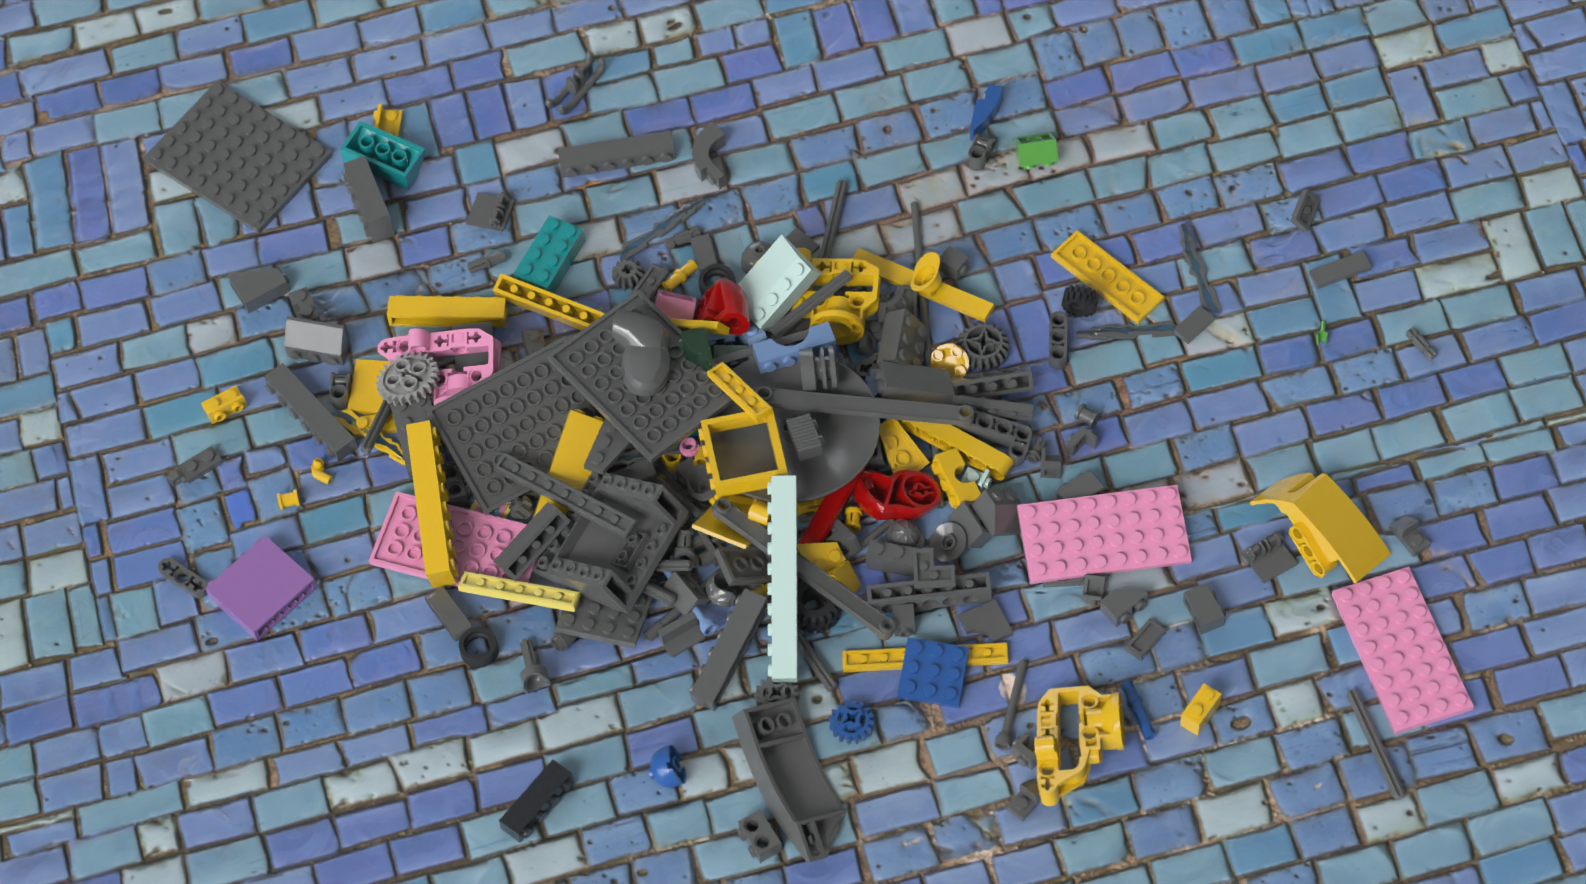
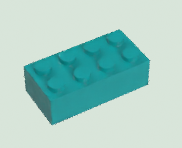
M549 215L515 270L513 278L554 294L585 243L583 228Z

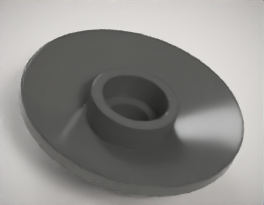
M953 522L943 523L932 533L929 547L933 548V556L937 560L952 562L963 554L967 545V536L960 525Z

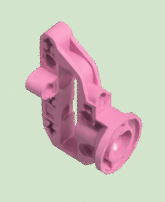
M410 329L408 336L384 339L378 345L379 354L387 358L389 362L390 359L397 360V355L402 358L405 352L409 356L413 351L416 355L419 352H422L423 356L428 354L429 357H433L434 361H441L445 356L489 351L488 364L463 367L464 372H457L454 369L439 370L440 375L438 377L440 381L436 382L437 387L431 388L433 393H429L430 396H433V406L501 370V342L481 329H459L429 333L424 329Z

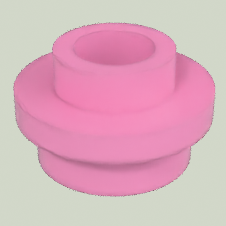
M685 438L681 441L679 450L683 456L692 457L696 455L699 443L693 438Z

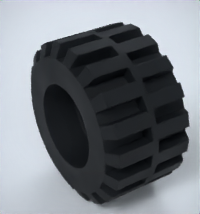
M799 581L797 587V626L800 625V629L803 631L808 629V633L813 631L821 633L823 629L828 631L829 626L834 627L836 620L839 621L841 608L806 582ZM811 600H821L826 603L823 608L818 610H810L805 607V604Z

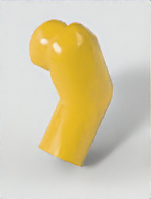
M315 458L311 464L312 476L330 485L333 481V476L325 473L324 461L321 458Z

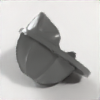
M703 464L693 466L686 475L687 489L690 495L698 501H707L716 494L715 489L711 490L709 479H712V474H707L706 465Z
M896 520L892 522L887 530V540L889 543L921 549L924 547L923 534L917 524L911 520Z

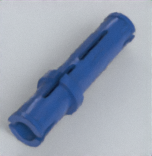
M1132 680L1123 682L1120 687L1127 699L1126 704L1131 708L1144 740L1155 738L1157 733L1143 706L1142 696L1138 694Z

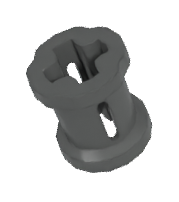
M1082 403L1074 417L1076 420L1080 419L1089 424L1090 428H1093L1099 421L1101 413L1090 410L1086 407V404Z

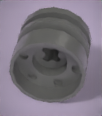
M828 346L829 356H824L823 347H820L819 357L814 356L812 348L799 349L803 391L816 390L817 381H822L823 388L827 389V380H831L832 389L837 388L839 369L838 359L833 346Z

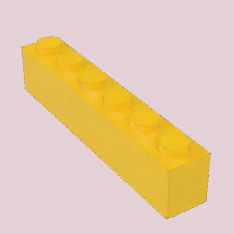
M440 295L389 296L387 318L389 326L452 327V325L492 322L495 328H506L508 307L506 298L499 296L443 297Z

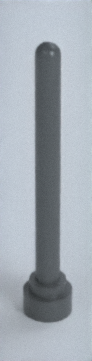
M1020 660L1002 732L995 738L994 746L1001 750H1009L1011 747L1010 730L1027 667L1026 660Z

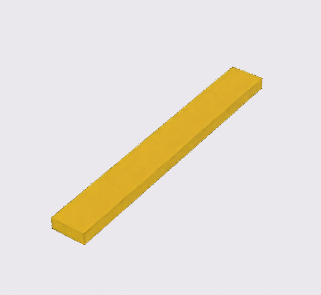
M860 248L852 257V259L865 260L879 268L881 280L896 286H910L914 271ZM941 283L932 297L917 291V295L982 322L987 321L995 308L993 303L945 283Z
M1007 642L959 645L969 647L966 666L1008 664ZM906 648L842 651L843 672L901 670Z

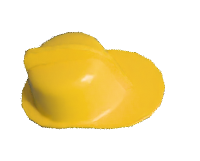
M929 252L917 262L910 284L913 291H920L932 297L940 287L942 278L939 273L940 257L937 253Z

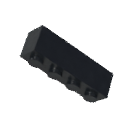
M552 759L500 818L501 829L520 843L524 838H528L537 823H541L545 819L550 808H554L559 803L560 797L564 792H568L574 784L572 772Z

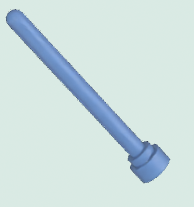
M663 571L668 579L673 571ZM696 605L692 611L700 621V630L705 636L714 634L718 629V625L713 619L706 617L699 606Z

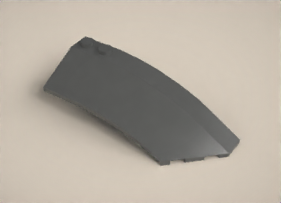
M795 697L741 710L733 715L732 719L751 773L772 815L807 863L827 858L830 852V845L835 840L840 828L839 824L842 817L845 816L847 809L844 808L818 761Z

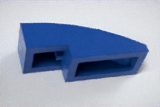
M988 84L985 100L977 99L970 126L971 141H973L976 133L981 135L996 117L1003 100V86Z

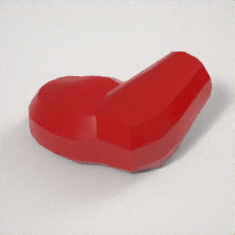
M725 278L719 279L703 295L692 320L718 321L730 328L729 334L741 335L747 332L750 327L747 295L735 282ZM690 333V334H692V335H694V336H699V335H701L702 333Z
M873 470L863 471L851 492L864 513L878 521L919 519L934 510L941 499V490L931 476L924 472L911 470L897 471L891 476Z

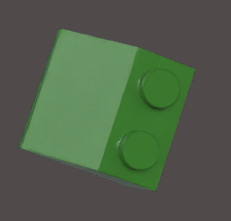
M1051 132L1013 138L1020 167L1032 169L1038 164L1051 166L1054 165V162L1059 161L1056 138Z

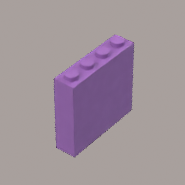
M264 536L262 539L257 540L246 553H242L231 566H227L221 575L211 580L205 589L208 597L256 641H259L313 593L317 586L311 575L267 536Z

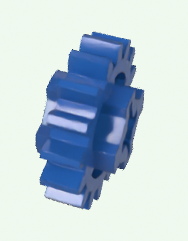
M845 700L844 706L838 703V710L832 709V716H829V723H831L829 727L830 731H833V737L839 736V742L846 739L848 745H850L851 740L858 744V739L861 738L865 741V734H872L871 728H874V715L870 714L869 707L864 709L863 702L856 705V700H853L852 704ZM841 717L842 720L840 721V724L838 725V720H839V718ZM863 720H865V725L862 728L861 724L864 723Z

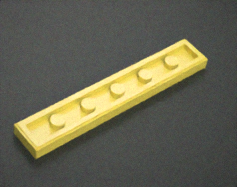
M464 571L458 585V590L461 592L575 612L581 598V593L577 591Z

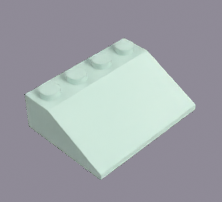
M782 234L738 284L746 293L749 301V318L760 329L770 332V327L783 318L821 274Z

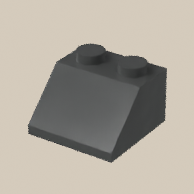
M1012 488L985 489L971 505L992 536L1019 535L1021 533L1017 505L1022 503Z

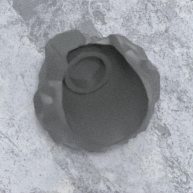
M722 570L716 571L706 582L708 599L721 607L736 606L735 601L738 595L742 594L745 589V585L729 586Z

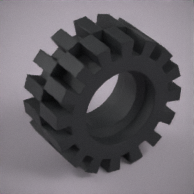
M1070 285L1064 290L1061 306L1063 310H1067L1066 312L1068 314L1072 313L1073 316L1076 314L1079 317H1082V315L1085 317L1092 316L1096 313L1099 295L1098 293L1096 294L1095 290L1091 291L1092 288H1085V285H1082V287Z

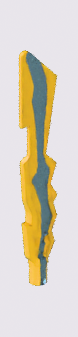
M351 409L331 412L349 431L353 433L357 430L366 437L369 428L359 429L356 426V421L359 417ZM380 432L374 447L379 451L389 454L388 457L405 465L400 445L392 442V438H384Z

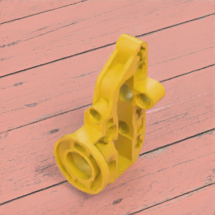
M796 248L821 274L791 307L792 310L817 292L813 291L814 285L824 286L844 270L851 274L852 279L843 286H873L872 292H845V297L834 296L833 293L820 303L822 305H818L802 317L810 318V327L829 322L836 339V345L851 344L859 341L864 335L865 320L879 309L881 288L879 268L860 259L812 258L810 250Z
M1089 686L1049 689L1041 698L1037 709V737L1034 738L1037 758V782L1041 802L1044 805L1053 806L1057 804L1062 796L1083 785L1088 778L1091 765L1103 762V750H1125V723L1120 692L1101 695ZM1079 704V746L1081 751L1079 765L1074 769L1061 770L1060 707L1062 705Z

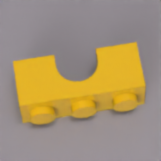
M957 448L935 454L931 464L933 473L938 476L940 486L947 493L950 506L954 509L963 501H976L981 495L975 481L962 483L956 479L955 476L962 474L965 462Z

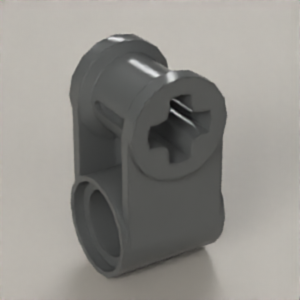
M980 133L975 134L968 152V165L972 170L979 171L985 167L989 156L993 152L995 138L989 139L980 136Z
M331 372L330 397L333 407L337 410H344L348 407L353 380L352 372L347 374Z

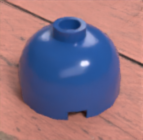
M674 745L665 746L657 750L652 755L650 768H648L651 779H655L659 785L667 788L685 784L687 779L685 767L681 769L679 761H682L681 755Z

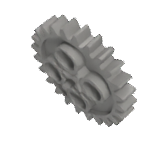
M413 351L409 356L405 352L402 358L397 355V360L395 361L390 359L391 364H384L385 370H380L381 375L376 377L378 380L376 382L377 390L383 400H387L388 404L393 402L395 406L400 402L404 406L406 402L412 405L413 400L419 403L420 397L426 399V393H433L431 388L437 387L436 382L440 381L438 377L440 371L433 357H429L428 354L423 356L422 352L416 355Z

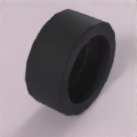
M712 264L704 268L699 274L698 280L701 295L703 296L709 289L706 287V281L711 277L723 276L736 283L734 272L723 264Z
M485 627L468 629L462 634L458 644L463 661L475 668L486 667L493 663L499 651L496 636ZM482 638L490 642V650L484 655L472 656L467 652V645L474 639Z

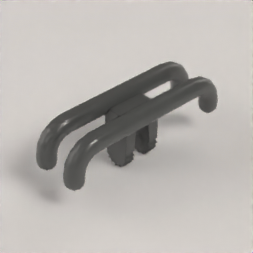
M588 51L584 64L580 69H574L573 77H567L566 85L553 100L551 98L546 99L547 107L555 108L570 92L574 95L565 107L564 105L558 106L559 114H568L603 74L606 65L605 59L600 58L598 60L597 69L585 82L584 74L591 67L594 56L591 51Z

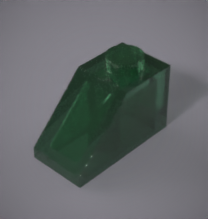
M705 328L681 331V340H678V347L680 352H684L685 359L707 371L712 369L713 358Z

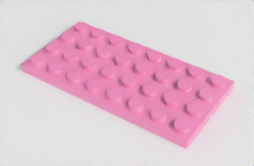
M1178 485L1017 505L1030 584L1085 577V574L1097 576L1190 564L1192 562Z
M396 491L369 558V564L428 579L425 574L416 498L413 495ZM447 504L452 516V520H449V523L454 532V539L451 540L457 554L454 561L459 569V576L456 577L457 584L452 586L458 587L464 571L513 580L493 561L527 524L488 514L484 515V513ZM540 555L516 581L530 583L534 573L533 569Z
M1409 567L1332 591L1331 595L1394 735L1473 710L1474 706Z

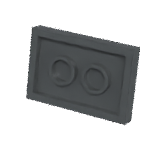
M750 545L746 549L738 546L717 547L714 551L729 586L772 583V575H768V563L772 562V558L755 545Z

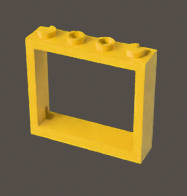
M746 412L701 420L702 429H698L700 441L704 440L705 443L702 446L704 458L708 457L709 461L705 462L707 474H712V479H709L711 490L715 489L717 498L766 489L767 483L771 482V476H788L774 412L758 423ZM766 423L777 470L720 481L710 434Z

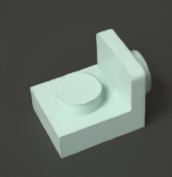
M968 467L960 482L969 483L975 481L980 493H982L985 489H989L991 485L990 470L986 469L983 473Z

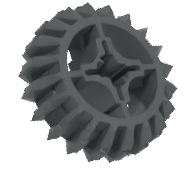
M977 321L976 326L970 323L969 329L964 328L963 333H960L958 336L957 345L966 352L972 370L976 367L979 368L980 372L983 368H986L987 371L990 370V367L996 369L998 364L1003 365L1004 359L1008 357L1010 340L1007 337L1006 331H1002L1001 326L995 328L994 322L988 325L987 321L984 324H980Z

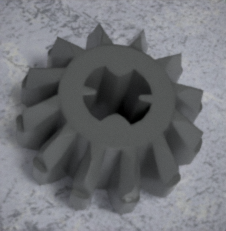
M624 258L623 262L617 261L616 266L612 268V280L617 288L622 286L624 291L627 288L633 291V286L639 283L645 271L639 261L634 262L633 258L627 261Z

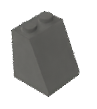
M492 322L452 325V330L481 329L496 339L495 326ZM489 351L455 355L456 371L464 372L463 367L488 364Z

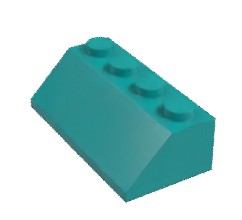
M359 121L340 148L343 162L365 156L373 175L409 190L419 175L426 151L423 147L362 121Z

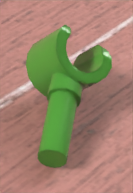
M1326 321L1321 322V329L1316 333L1317 345L1321 341L1328 345V332L1325 330Z

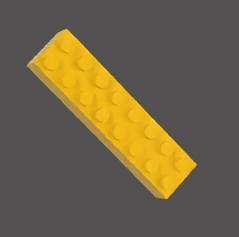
M430 420L407 424L406 429L425 574L433 588L457 584L456 577L459 576L458 565H455L454 558L457 557L451 540L454 539V532L449 523V520H452L451 511L446 503L449 501V495L444 486V483H447L445 471L442 470L444 458L439 449V446H442L441 438L436 426L433 427Z

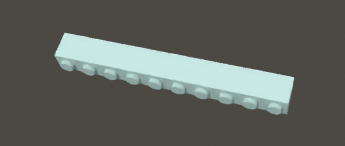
M771 476V482L767 483L768 495L771 494V502L767 504L768 515H771V522H768V535H771V542H768V555H772V562L768 563V575H772V583H768V595H772V603H768V615H772V623H768V636H772V644H768V656H772V664H768V677H772L773 683L798 682L796 476Z

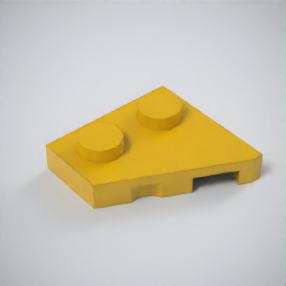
M837 542L797 544V552L824 572H828L846 560Z

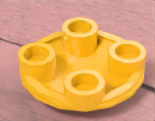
M946 343L938 346L932 352L930 359L932 368L949 370L950 377L966 375L969 368V358L960 346Z

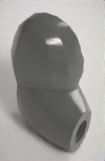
M619 308L613 320L612 337L624 349L621 357L624 385L628 391L635 395L653 396L665 387L670 376L672 366L669 354L670 333L657 320Z

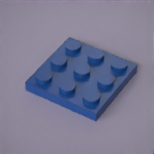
M908 637L897 698L959 709L969 647Z

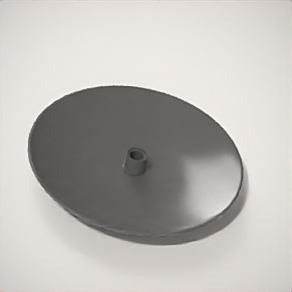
M755 358L732 369L755 392L762 386L803 391L800 363L760 374ZM838 362L839 378L837 388L832 389L831 380H827V389L823 388L822 381H817V389L807 391L874 398L862 378L840 362ZM734 402L713 418L745 411ZM773 408L788 476H796L797 503L824 497L844 487L864 469L877 446L880 433V418ZM810 413L811 418L817 421L819 429L817 434L822 435L825 446L822 447L821 456L818 455L817 457L799 461L790 435L787 432L786 420ZM766 423L710 434L721 480L777 470ZM704 440L700 441L701 450L702 446L705 445ZM767 488L742 493L758 500L771 502V494L768 495Z

